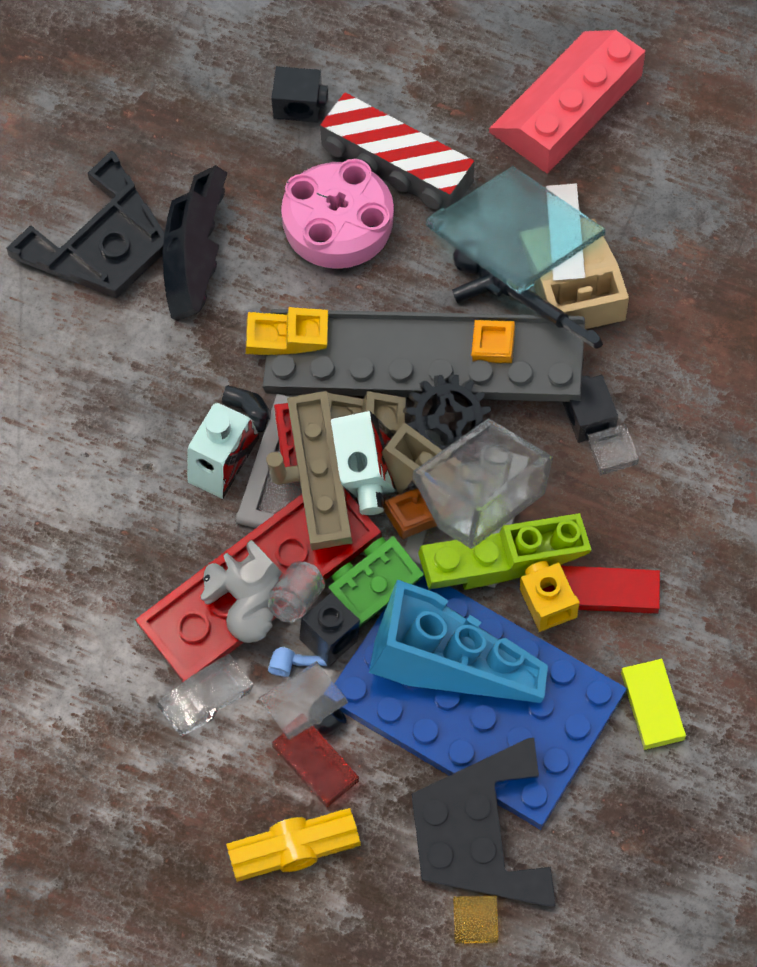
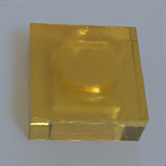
M497 896L453 897L454 944L498 943Z

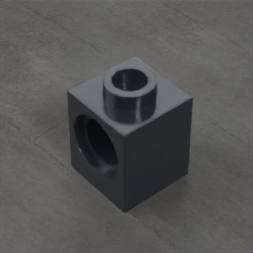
M276 66L271 97L273 119L318 122L320 108H327L328 85H322L321 70Z
M603 375L594 377L582 376L581 401L570 400V402H563L578 443L615 433L618 414Z
M330 593L301 618L299 639L316 656L321 657L329 667L358 641L360 619L336 596Z

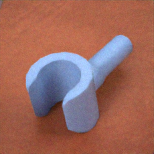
M280 647L273 652L268 671L273 675L288 677L290 676L292 665H327L319 656L295 654L294 651L288 648Z

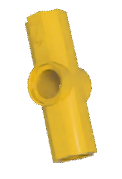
M347 808L309 820L303 817L286 819L274 824L268 832L227 843L226 846L236 881L239 882L279 869L282 872L302 870L315 864L320 857L353 849L354 847L361 846L353 814L351 809Z

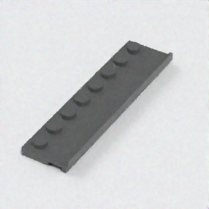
M288 309L271 310V314L287 315ZM328 310L327 348L305 353L266 355L263 388L265 393L311 394L327 391V393L337 395L365 396L366 392L370 391L408 397L412 392L423 393L419 384L422 381L429 382L433 387L434 376L442 375L447 384L451 375H459L460 386L468 380L473 381L474 384L471 392L473 394L484 392L485 396L483 399L581 401L584 341L565 328H558L540 315ZM569 316L570 320L585 329V317ZM475 320L515 321L516 329L512 363H493L485 360L472 362L471 352ZM451 392L454 395V399H464L457 393Z

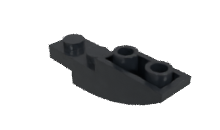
M216 165L194 175L189 192L171 201L167 216L163 244V277L170 315L176 321L201 311L206 303L207 295L205 291L209 279L217 267L215 259L220 245L211 241L208 237L215 227L213 219L217 206L225 194L223 186L228 172Z

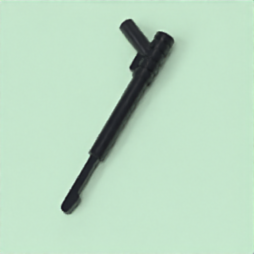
M483 260L478 264L477 276L479 278L452 289L457 303L490 291L497 297H500L502 294L511 296L558 328H565L593 348L598 349L603 345L601 338L594 330L587 331L570 320L565 312L520 284L518 279L488 260Z

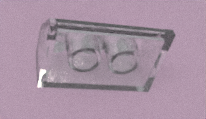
M488 418L415 469L412 478L438 528L465 546L473 549L545 494L553 456Z

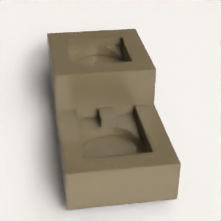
M367 391L364 399L328 393L332 419L371 411L394 435L403 422H405L403 408L406 406V398Z

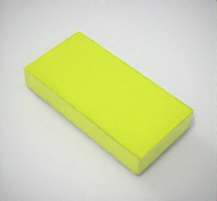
M663 659L622 668L621 675L627 688V695L644 750L684 741L686 734Z

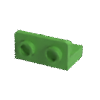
M394 536L387 541L383 537L379 538L364 550L366 558L355 566L351 562L347 563L331 577L334 583L328 586L334 596L360 619L359 627L387 606L397 580L415 585L425 577Z

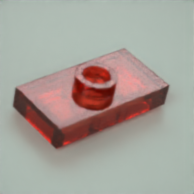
M305 716L272 742V747L326 808L359 782V776Z

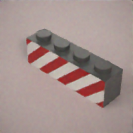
M344 92L320 125L321 145L331 155L344 157L348 160L359 159L366 162L372 172L387 180L393 188L401 192L407 191L417 196L425 205L432 209H441L451 214L474 181V160Z

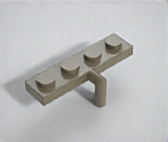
M327 391L288 397L287 401L298 465L285 467L283 457L279 452L269 453L266 461L271 480L277 485L300 481L312 550L352 544L344 489L338 470Z

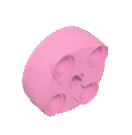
M349 159L345 162L324 163L307 169L287 181L282 200L283 229L291 247L305 260L326 268H349L372 259L387 243L394 221L393 198L387 185L379 176L371 171L366 162L359 159Z

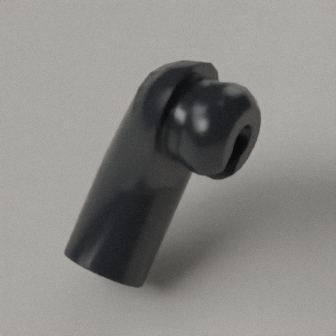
M230 385L225 387L222 404L243 409L252 420L258 432L264 431L267 420H270L271 412L263 398L251 391Z

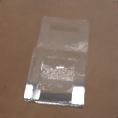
M228 654L182 682L161 698L157 703V707L182 737L212 721L218 710L250 694L254 684L233 657Z

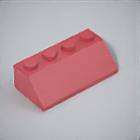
M616 30L584 31L489 128V133L548 174L642 77L645 50Z

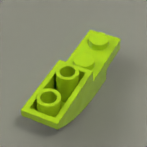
M578 513L504 525L500 532L495 534L421 545L418 555L429 590L463 584L464 590L520 578L526 575L525 570L529 566L540 561H547L549 566L556 563L561 565L589 554L592 549L581 515Z

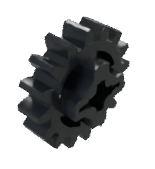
M442 375L434 376L433 387L427 381L419 383L423 393H410L408 397L415 403L414 407L403 408V413L412 416V421L406 424L445 453H449V456L456 461H460V450L467 455H473L475 451L472 443L484 444L486 441L480 434V430L491 428V423L483 420V415L489 413L491 407H481L479 403L484 398L485 393L478 392L473 394L471 390L474 382L471 380L466 381L460 386L459 375H451L447 384ZM451 392L463 397L469 406L463 407L457 403ZM432 397L433 406L427 415L422 416L426 402ZM445 410L447 413H454L455 420L450 421L449 426L448 424H441L439 421V416L444 415ZM468 421H472L468 434L462 438L461 431ZM425 430H432L439 434L444 445L433 441Z

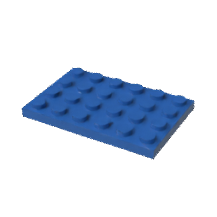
M425 577L415 584V586L429 590ZM450 586L430 589L429 591L435 592L447 599L448 603L446 606L467 619L471 615L482 623L479 628L496 639L507 638L548 665L544 700L541 703L413 687L371 674L369 669L374 641L386 610L385 607L325 698L347 716L447 775H452L527 738L534 737L539 777L497 782L495 789L497 805L542 830L624 698L627 688Z

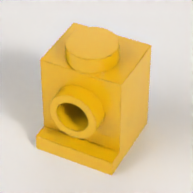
M540 561L529 566L525 570L526 575L520 579V591L538 631L541 632L577 618L579 601L577 596H574L560 563L549 566L547 561ZM551 585H554L555 588L552 592L542 590Z

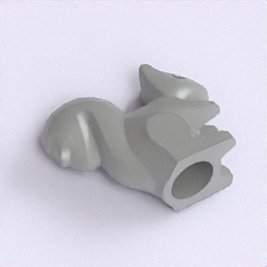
M252 540L247 543L249 555L245 560L238 562L226 553L224 554V559L228 567L227 570L215 563H211L206 567L203 578L204 591L201 595V600L205 601V604L213 603L228 592L233 595L236 602L228 611L226 619L227 628L233 637L246 643L260 641L266 637V634L272 628L271 621L274 613L268 607L277 596L279 578L282 575L279 568Z

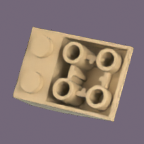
M595 219L580 221L585 278L553 281L549 228L520 235L519 238L537 295L565 312L568 316L585 317V329L626 320L629 301L628 293L618 263Z

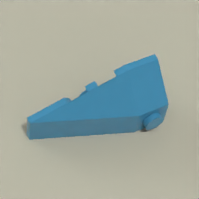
M401 580L396 581L375 637L369 673L413 687L541 703L544 700L547 664L507 638L498 640L479 628L482 623L471 615L467 619L446 606L448 600L439 594Z

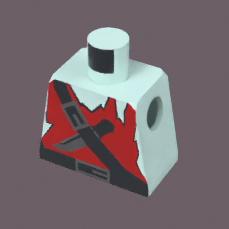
M220 403L213 404L187 449L188 483L224 499L259 439V434L249 417ZM212 465L214 470L207 469L206 467Z
M371 411L331 419L342 486L358 498L360 514L376 515L384 511L383 495L394 493L397 490L381 453L394 434Z

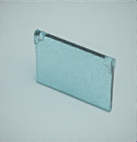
M511 166L448 208L439 209L426 220V226L517 293H523L535 285L536 280L605 235V228L514 166Z

